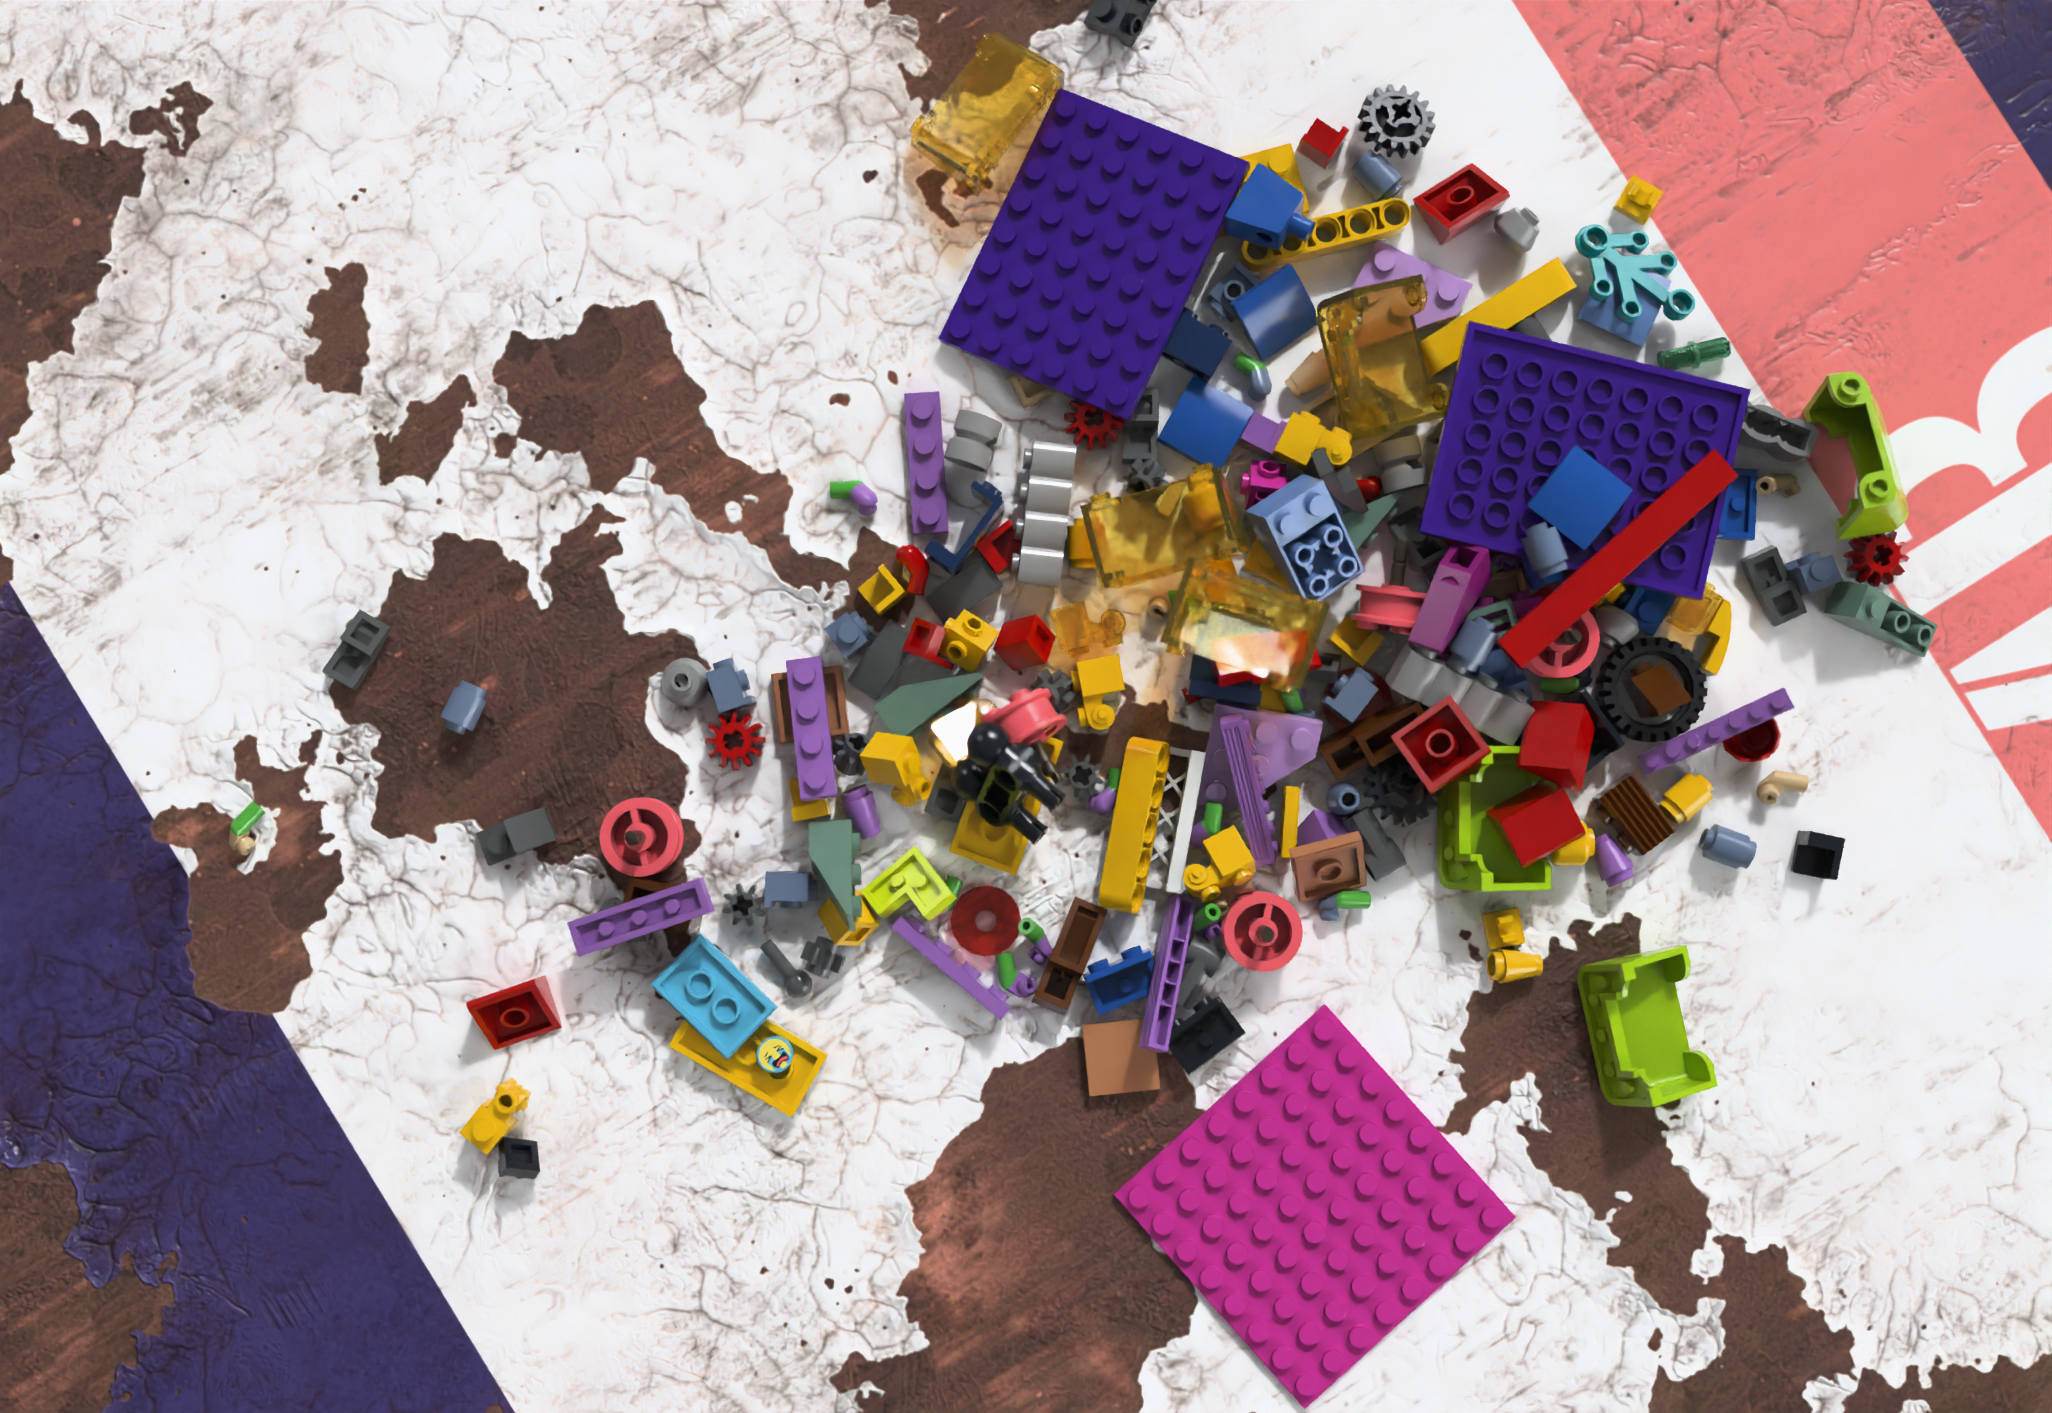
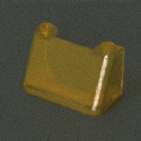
M998 31L992 35L986 33L980 39L975 48L977 53L929 113L926 116L920 115L910 128V132L913 134L911 138L912 147L976 197L988 185L985 179L991 170L995 171L999 166V159L1039 109L1043 111L1047 106V98L1052 101L1057 90L1064 89V71L1054 63Z
M1422 274L1354 288L1322 300L1316 308V321L1342 426L1345 431L1353 436L1352 440H1359L1445 417L1451 391L1443 383L1430 384L1413 316L1424 310L1428 299V292L1424 285Z
M1212 462L1192 467L1193 474L1187 476L1186 479L1123 497H1111L1110 492L1096 494L1089 497L1091 503L1080 506L1101 590L1125 588L1250 553L1221 467L1214 468Z
M1189 557L1160 640L1161 643L1167 645L1165 652L1185 659L1189 652L1272 680L1271 688L1292 694L1294 688L1302 689L1331 604L1314 598L1312 600L1306 598L1301 600L1300 595H1293L1224 572V570L1219 568L1214 571L1213 567L1206 565L1207 563Z

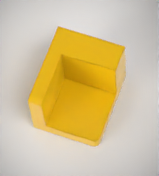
M883 564L877 568L879 571L857 588L880 617L907 596L906 591Z
M1347 615L1325 642L1354 666L1362 667L1385 638L1375 630L1370 632L1368 629L1356 628L1357 620H1351L1352 616Z
M798 778L789 781L794 806L791 808L794 822L832 814L829 798L802 802Z
M855 890V896L861 895L862 917L856 918V931L850 932L830 898L818 909L817 914L834 945L860 946L880 925L861 891Z

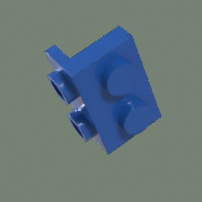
M1732 468L1739 476L1728 485L1716 539L1755 540L1758 469Z
M1138 945L1121 952L1122 959L1109 964L1106 958L1087 966L1089 972L1083 974V977L1099 1015L1149 995L1155 965L1149 948L1142 950L1141 946Z

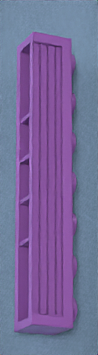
M1783 687L1637 755L1646 775L1651 776L1789 710L1791 711L1795 707Z
M1242 712L1221 716L1220 726L1255 865L1276 863V854H1280L1278 841H1273L1272 834H1275L1273 821H1268L1267 814H1270L1268 800H1263L1262 794H1265L1264 782L1258 779V774L1261 773L1259 761H1254L1253 753H1256L1254 740H1249L1248 733L1251 732L1249 719L1244 720Z
M1181 894L1168 896L1138 1046L1141 1049L1155 1053L1168 1052L1197 899Z

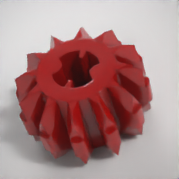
M1071 400L1069 407L1075 413H1064V420L1073 423L1065 428V433L1071 435L1078 432L1073 440L1075 446L1080 445L1083 439L1087 440V451H1092L1093 441H1097L1100 449L1104 450L1107 447L1104 437L1113 442L1117 441L1118 435L1112 429H1122L1124 424L1122 421L1113 419L1116 417L1084 403L1081 405L1077 401ZM1096 414L1099 415V424L1102 425L1099 427L1094 424L1091 428L1088 427V418L1085 417L1088 415L1093 418Z
M1892 531L1886 534L1861 536L1859 538H1852L1847 542L1854 551L1845 552L1843 557L1853 562L1852 565L1847 567L1846 571L1849 573L1858 571L1855 582L1862 583L1867 580L1868 584L1872 587H1878L1881 582L1884 585H1889L1894 582V575L1900 576L1905 572L1899 563L1907 562L1910 557L1900 554V549H1903L1907 543L1904 541L1895 543L1897 532ZM1878 552L1880 558L1875 562L1872 556Z
M733 710L730 714V723L726 716L720 714L717 718L722 726L721 728L709 724L708 730L715 733L716 738H706L705 744L716 745L717 747L708 753L710 758H716L722 754L718 764L719 767L725 768L731 759L733 771H739L741 759L747 767L754 765L753 760L749 756L750 753L757 757H762L763 752L760 749L754 748L755 743H766V737L754 736L755 733L763 728L761 723L748 727L753 717L751 714H745L740 722L739 712ZM740 732L743 736L739 739L744 740L743 746H735L733 749H730L728 745L732 743L727 742L728 736L730 734L737 735Z

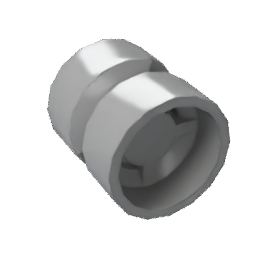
M959 410L953 427L957 432V436L949 439L944 458L969 469L987 472L993 455L989 446L997 443L1002 423L980 413Z
M1418 435L1396 438L1372 447L1377 466L1384 470L1380 476L1384 495L1387 496L1396 491L1403 493L1429 484L1425 464L1418 461L1422 455Z

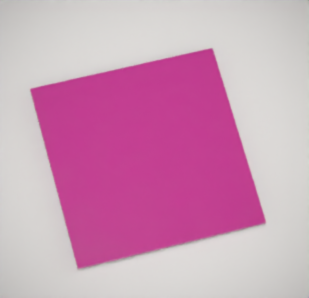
M1325 1004L1316 1010L1114 1193L1115 1197L1304 1409L1516 1218Z

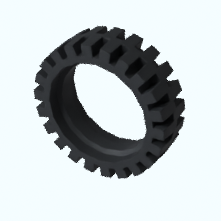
M1646 637L1627 642L1624 646L1618 647V649L1610 653L1606 662L1602 663L1599 669L1601 673L1596 678L1595 684L1598 685V690L1595 691L1596 699H1599V708L1609 722L1617 728L1619 734L1640 742H1661L1678 737L1679 734L1689 730L1691 724L1697 722L1700 717L1698 714L1704 710L1706 704L1703 702V698L1707 696L1708 688H1704V682L1707 681L1706 675L1699 670L1702 665L1699 660H1694L1692 657L1694 654L1689 649L1682 648V644L1676 641H1669L1668 638ZM1644 655H1656L1671 662L1679 670L1684 681V689L1692 699V701L1682 705L1671 719L1660 724L1647 725L1634 720L1623 710L1618 699L1617 683L1622 670L1632 660Z

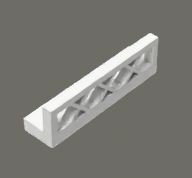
M1170 747L1171 755L1187 757L1188 761L1186 772L1175 780L1167 772L1166 778L1170 783L1165 786L1164 792L1173 787L1181 799L1179 807L1168 815L1161 807L1160 813L1164 818L1159 820L1157 825L1158 827L1165 821L1174 832L1173 842L1161 850L1155 841L1153 846L1157 853L1152 855L1151 861L1159 856L1168 867L1165 882L1147 879L1146 887L1180 894L1206 753ZM1184 779L1181 792L1176 783ZM1178 813L1176 826H1174L1170 818ZM1171 848L1170 858L1168 862L1163 853H1165L1167 850Z

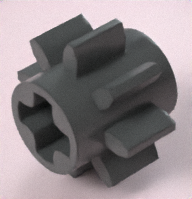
M1137 458L1123 475V478L1129 481L1125 491L1129 492L1138 502L1148 499L1153 503L1156 502L1169 486V482L1164 480L1166 468H1163L1153 458L1144 462Z
M1048 669L1043 670L1036 676L1037 680L1030 685L1032 690L1038 688L1050 690L1052 696L1049 701L1058 714L1064 711L1069 706L1068 703L1076 697L1072 692L1073 681L1068 675L1061 672L1060 669L1052 675Z
M845 732L841 740H835L832 746L833 755H836L834 765H836V768L841 773L848 776L857 774L863 776L865 768L859 755L870 742L868 737L861 733L848 734Z
M1089 754L1085 756L1084 762L1079 763L1076 757L1072 755L1071 761L1073 766L1070 769L1066 767L1061 768V771L1067 773L1069 780L1063 782L1062 786L1065 787L1072 784L1075 787V797L1079 795L1080 789L1085 788L1088 794L1092 796L1093 790L1091 785L1094 782L1098 784L1103 783V780L1097 778L1095 771L1101 769L1102 765L1098 764L1092 767L1089 764ZM1079 765L1083 770L1089 768L1092 773L1088 777L1089 783L1085 786L1081 781L1075 783L1072 779V776L1076 774L1075 767Z
M739 883L736 884L737 894H724V897L730 903L729 907L722 910V912H731L735 916L732 922L734 926L741 919H746V923L750 927L754 925L753 915L765 916L766 913L759 909L760 903L764 902L765 896L758 897L755 894L757 890L756 884L752 885L749 891H744L743 885ZM741 895L744 896L745 900L751 899L753 902V906L748 908L749 914H746L744 909L738 910L737 903L742 901Z
M819 935L815 943L806 942L800 958L807 960L804 969L826 979H829L832 971L839 974L846 959V956L839 954L842 945H834L831 939Z

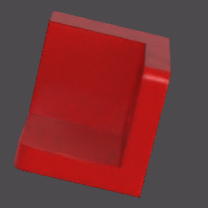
M1316 118L1308 132L1304 133L1300 139L1296 151L1323 169H1326L1343 144L1350 129L1343 126L1340 132Z
M1007 520L975 545L977 552L981 557L985 558L997 577L1010 567L1012 553L1019 554L1020 540L1014 539L1015 530L1010 520Z
M1034 614L1003 623L993 649L1012 670L1016 671L1045 664L1056 636L1038 615Z
M915 617L902 650L949 670H953L955 665L939 657L940 653L938 651L947 629L938 624Z

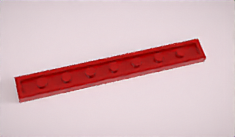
M1715 449L1709 451L1500 637L1496 644L1519 669H1523L1739 475Z

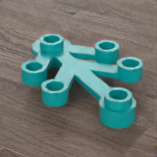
M1598 224L1585 226L1578 231L1575 236V246L1582 256L1588 258L1593 283L1589 287V294L1594 300L1599 302L1605 301L1612 294L1614 286L1612 281L1607 278L1605 262L1614 268L1622 302L1617 309V315L1621 321L1632 323L1642 313V306L1637 301L1633 283L1662 304L1664 315L1672 321L1684 320L1695 309L1696 302L1689 291L1676 289L1670 292L1642 271L1654 270L1661 276L1669 275L1678 263L1673 253L1663 251L1659 255L1622 256L1614 250L1626 248L1631 254L1637 255L1642 253L1649 245V237L1644 231L1634 230L1631 233L1609 234L1603 226ZM1633 239L1638 240L1641 245L1635 244ZM1661 260L1667 262L1669 267L1663 265ZM1597 286L1604 288L1605 293L1601 292ZM1626 307L1630 308L1634 314L1628 313Z

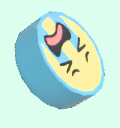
M771 1036L765 1039L757 1051V1059L760 1066L772 1073L785 1070L792 1062L794 1056L791 1043L781 1036Z

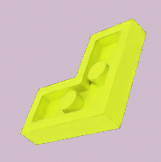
M916 846L911 848L861 890L873 909L883 920L911 899L922 915L930 922L957 899Z

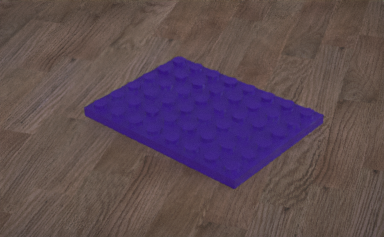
M1058 88L938 339L943 344L1126 422H1130L1225 222V215L1235 201L1248 174L1250 163L1075 93Z
M1469 321L1464 332L1417 533L1452 542L1477 545L1487 548L1489 551L1528 560L1521 539L1527 537L1525 530L1546 522L1548 528L1554 526L1529 508L1527 503L1575 444L1633 489L1615 515L1586 550H1583L1557 529L1568 557L1565 560L1568 570L1576 571L1709 451L1715 449L1733 468L1751 389ZM1728 486L1620 582L1695 601L1702 600Z

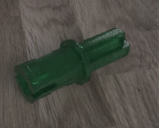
M1726 337L1695 343L1692 340L1687 343V346L1659 351L1657 353L1658 367L1669 370H1678L1690 366L1694 369L1699 368L1702 363L1730 356V342Z

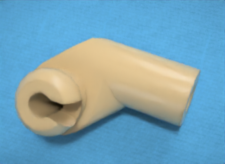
M1791 473L1769 474L1756 482L1758 493L1767 495L1780 489L1781 495L1786 499L1799 493L1801 487L1796 482L1798 478Z
M1776 770L1759 782L1756 795L1761 802L1771 805L1777 802L1776 798L1785 790L1805 793L1808 788L1809 778L1806 775Z
M1250 879L1240 886L1231 885L1227 888H1221V894L1216 899L1208 902V904H1216L1221 911L1220 917L1228 914L1230 910L1229 905L1233 902L1236 895L1254 892L1252 880Z

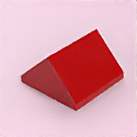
M1470 163L1415 197L1413 201L1442 246L1500 210L1510 198V194L1497 181L1475 164Z
M1448 695L1390 736L1431 794L1492 753L1451 695Z
M1532 701L1530 705L1534 708V712L1525 725L1516 767L1577 793L1580 792L1595 731V725L1585 705Z
M1546 779L1485 812L1522 868L1586 835L1585 829L1564 787Z
M546 975L466 1002V1008L494 1050L562 1028Z

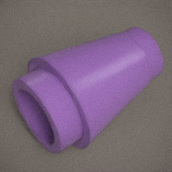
M866 784L856 786L840 794L842 800L840 806L847 817L852 820V824L857 832H860L862 840L873 837L881 832L873 791H868Z
M1610 832L1595 838V860L1601 881L1605 880L1608 888L1635 876L1631 869L1634 865L1614 838H1612Z

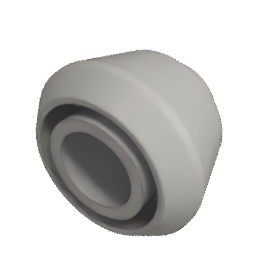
M1526 206L1522 210L1514 207L1495 217L1494 229L1517 252H1529L1540 232L1537 226L1540 219Z
M1607 604L1599 606L1594 610L1593 617L1599 628L1600 646L1613 650L1614 646H1624L1639 633L1637 620L1627 612Z
M680 658L674 660L665 668L661 677V687L664 695L672 703L679 706H691L700 702L709 689V682L705 673L707 670L694 659Z

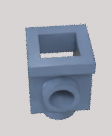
M1238 261L1208 293L1206 298L1210 302L1208 307L1218 318L1223 320L1226 317L1232 323L1237 316L1229 303L1260 283V281ZM1235 287L1240 292V295L1236 298L1230 297L1227 289Z
M1818 551L1784 564L1789 579L1796 581L1801 596L1843 581L1833 554L1820 558Z
M856 611L850 615L846 612L824 629L848 660L870 645L876 638Z
M733 658L713 663L714 670L705 672L718 713L726 714L757 703L754 696H747L746 690L751 689L747 674L744 669L738 670Z
M1357 667L1348 677L1345 674L1339 677L1330 690L1335 694L1332 698L1325 696L1319 703L1347 724H1351L1378 691V688L1372 684L1375 679L1368 672Z
M766 871L764 908L774 907L776 901H781V908H802V902L817 901L818 881L812 880V872Z

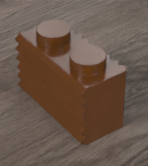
M1625 773L1592 798L1593 802L1597 805L1593 809L1595 814L1606 826L1609 824L1613 826L1614 830L1618 833L1615 840L1627 854L1632 852L1636 856H1643L1676 831L1633 773Z

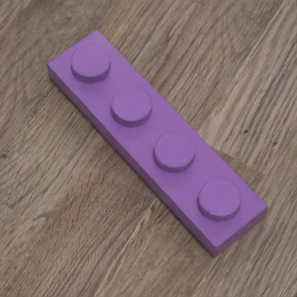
M940 392L905 393L913 534L949 533Z
M822 657L786 660L800 799L802 802L838 797Z
M700 877L567 922L578 957L711 913L715 910L704 877Z
M901 915L891 928L997 1018L1001 1020L1010 1010V1005L1006 1003L1009 996L995 984H992L989 988L979 980V977L982 975L981 972L967 961L961 965L951 956L955 951L942 939L938 938L934 942L924 933L927 927L916 917L910 915L907 919Z

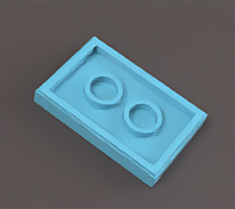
M700 933L650 984L726 1060L778 1008L703 933Z

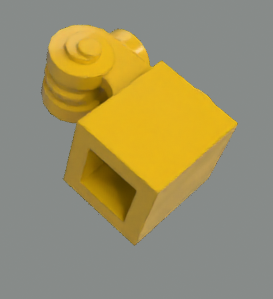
M1293 411L1272 455L1304 470L1311 457V453L1324 448L1333 467L1341 468L1351 458L1352 447L1350 441L1353 436L1338 427H1333L1332 431L1325 429L1326 427L1319 424L1321 420L1311 413L1301 411L1298 414Z
M1119 654L1076 662L1077 670L1070 671L1074 692L1081 691L1083 705L1077 706L1081 727L1091 726L1096 730H1105L1113 724L1115 720L1114 710L1110 706L1102 704V700L1106 694L1125 690Z
M876 732L859 755L870 782L895 785L891 791V796L898 804L905 807L914 806L918 799H927L931 793L932 785L928 778H924L920 769L923 762L913 738Z
M1234 825L1203 841L1205 854L1210 861L1209 867L1205 868L1200 864L1189 865L1183 873V880L1186 891L1191 896L1200 898L1203 903H1207L1216 899L1221 894V888H1227L1231 885H1243L1253 877L1252 874L1257 872L1255 860Z
M512 1077L495 1088L497 1090L495 1098L482 1103L459 1132L486 1155L497 1149L502 1138L506 1137L519 1120L513 1114L518 1113L519 1110L524 1111L528 1107L531 1092L523 1089V1086L521 1084L518 1085L517 1081Z

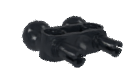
M982 722L975 726L967 735L966 749L969 757L959 761L953 768L951 773L952 789L958 797L966 801H976V810L987 823L995 827H1009L1011 825L1030 840L1033 845H1036L1039 839L1041 840L1046 834L1049 827L1025 809L1026 804L1024 803L1028 795L1030 794L1052 813L1063 802L1067 794L1060 791L1042 775L1043 764L1041 758L1030 746L1024 743H1012L1010 734L1001 725L995 722Z

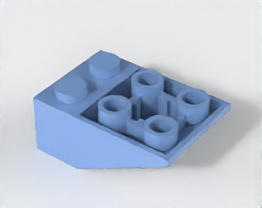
M1302 474L1245 511L1260 543L1306 609L1311 608L1365 572L1324 480Z

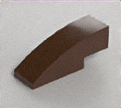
M1415 700L1392 707L1360 720L1319 741L1318 750L1332 774L1339 781L1368 763L1371 767H1374L1398 753L1400 750L1390 736L1422 715L1424 711L1419 702Z
M1076 896L1074 897L1032 998V1003L1063 1016L1065 1015L1108 911L1107 909Z

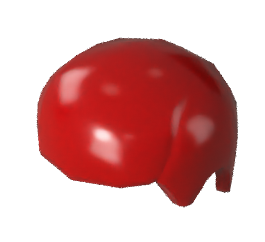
M1772 718L1722 741L1725 751L1739 761H1763L1770 758L1778 749L1781 731L1776 719Z

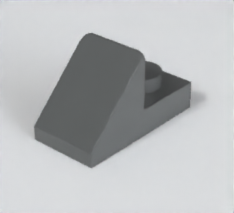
M1417 505L1391 519L1387 525L1390 533L1396 540L1410 541L1407 556L1409 568L1411 571L1422 572L1441 562L1450 547L1444 539L1417 533L1422 510Z
M545 807L505 819L503 823L476 833L488 866L495 865L557 840Z

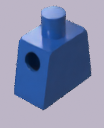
M1258 163L1225 215L1224 233L1277 250L1280 249L1289 234L1306 242L1314 230L1315 222L1301 215L1304 203L1302 192L1263 164Z

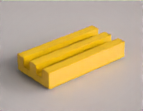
M1282 786L1279 829L1280 854H1278V857L1290 858L1289 849L1297 846L1299 787Z

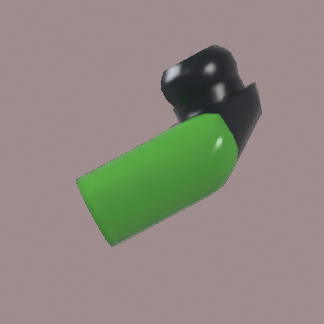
M1588 666L1585 670L1572 677H1542L1541 691L1571 694L1582 687L1587 688L1593 680L1590 678L1592 669Z

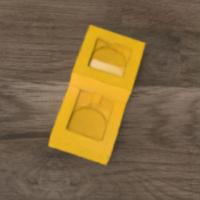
M1726 599L1713 602L1698 631L1699 634L1710 639L1699 660L1702 665L1699 670L1701 673H1705L1706 677L1718 675L1727 652L1731 633L1732 613L1731 602Z

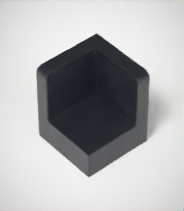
M1798 830L1791 872L1821 879L1837 880L1845 838Z

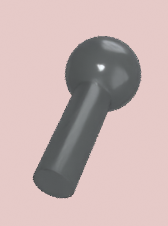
M771 939L763 943L760 949L785 978L784 988L788 995L794 998H803L808 995L812 989L810 975L803 970H796Z

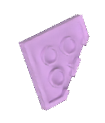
M1377 240L1329 331V336L1362 351L1374 347V344L1392 338L1395 340L1422 331V328L1440 322L1442 324L1457 318L1473 284Z
M1217 700L1205 751L1206 755L1197 804L1205 805L1206 802L1224 804L1223 809L1231 810L1239 805L1220 726L1221 716L1242 712L1244 720L1249 719L1251 732L1248 733L1249 740H1254L1256 753H1253L1254 761H1259L1261 773L1258 774L1259 781L1263 780L1265 789L1315 759L1323 727L1322 720Z

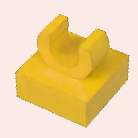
M1632 175L1613 209L1644 225L1664 192L1639 177Z
M1515 907L1481 914L1488 949L1525 943L1519 908Z

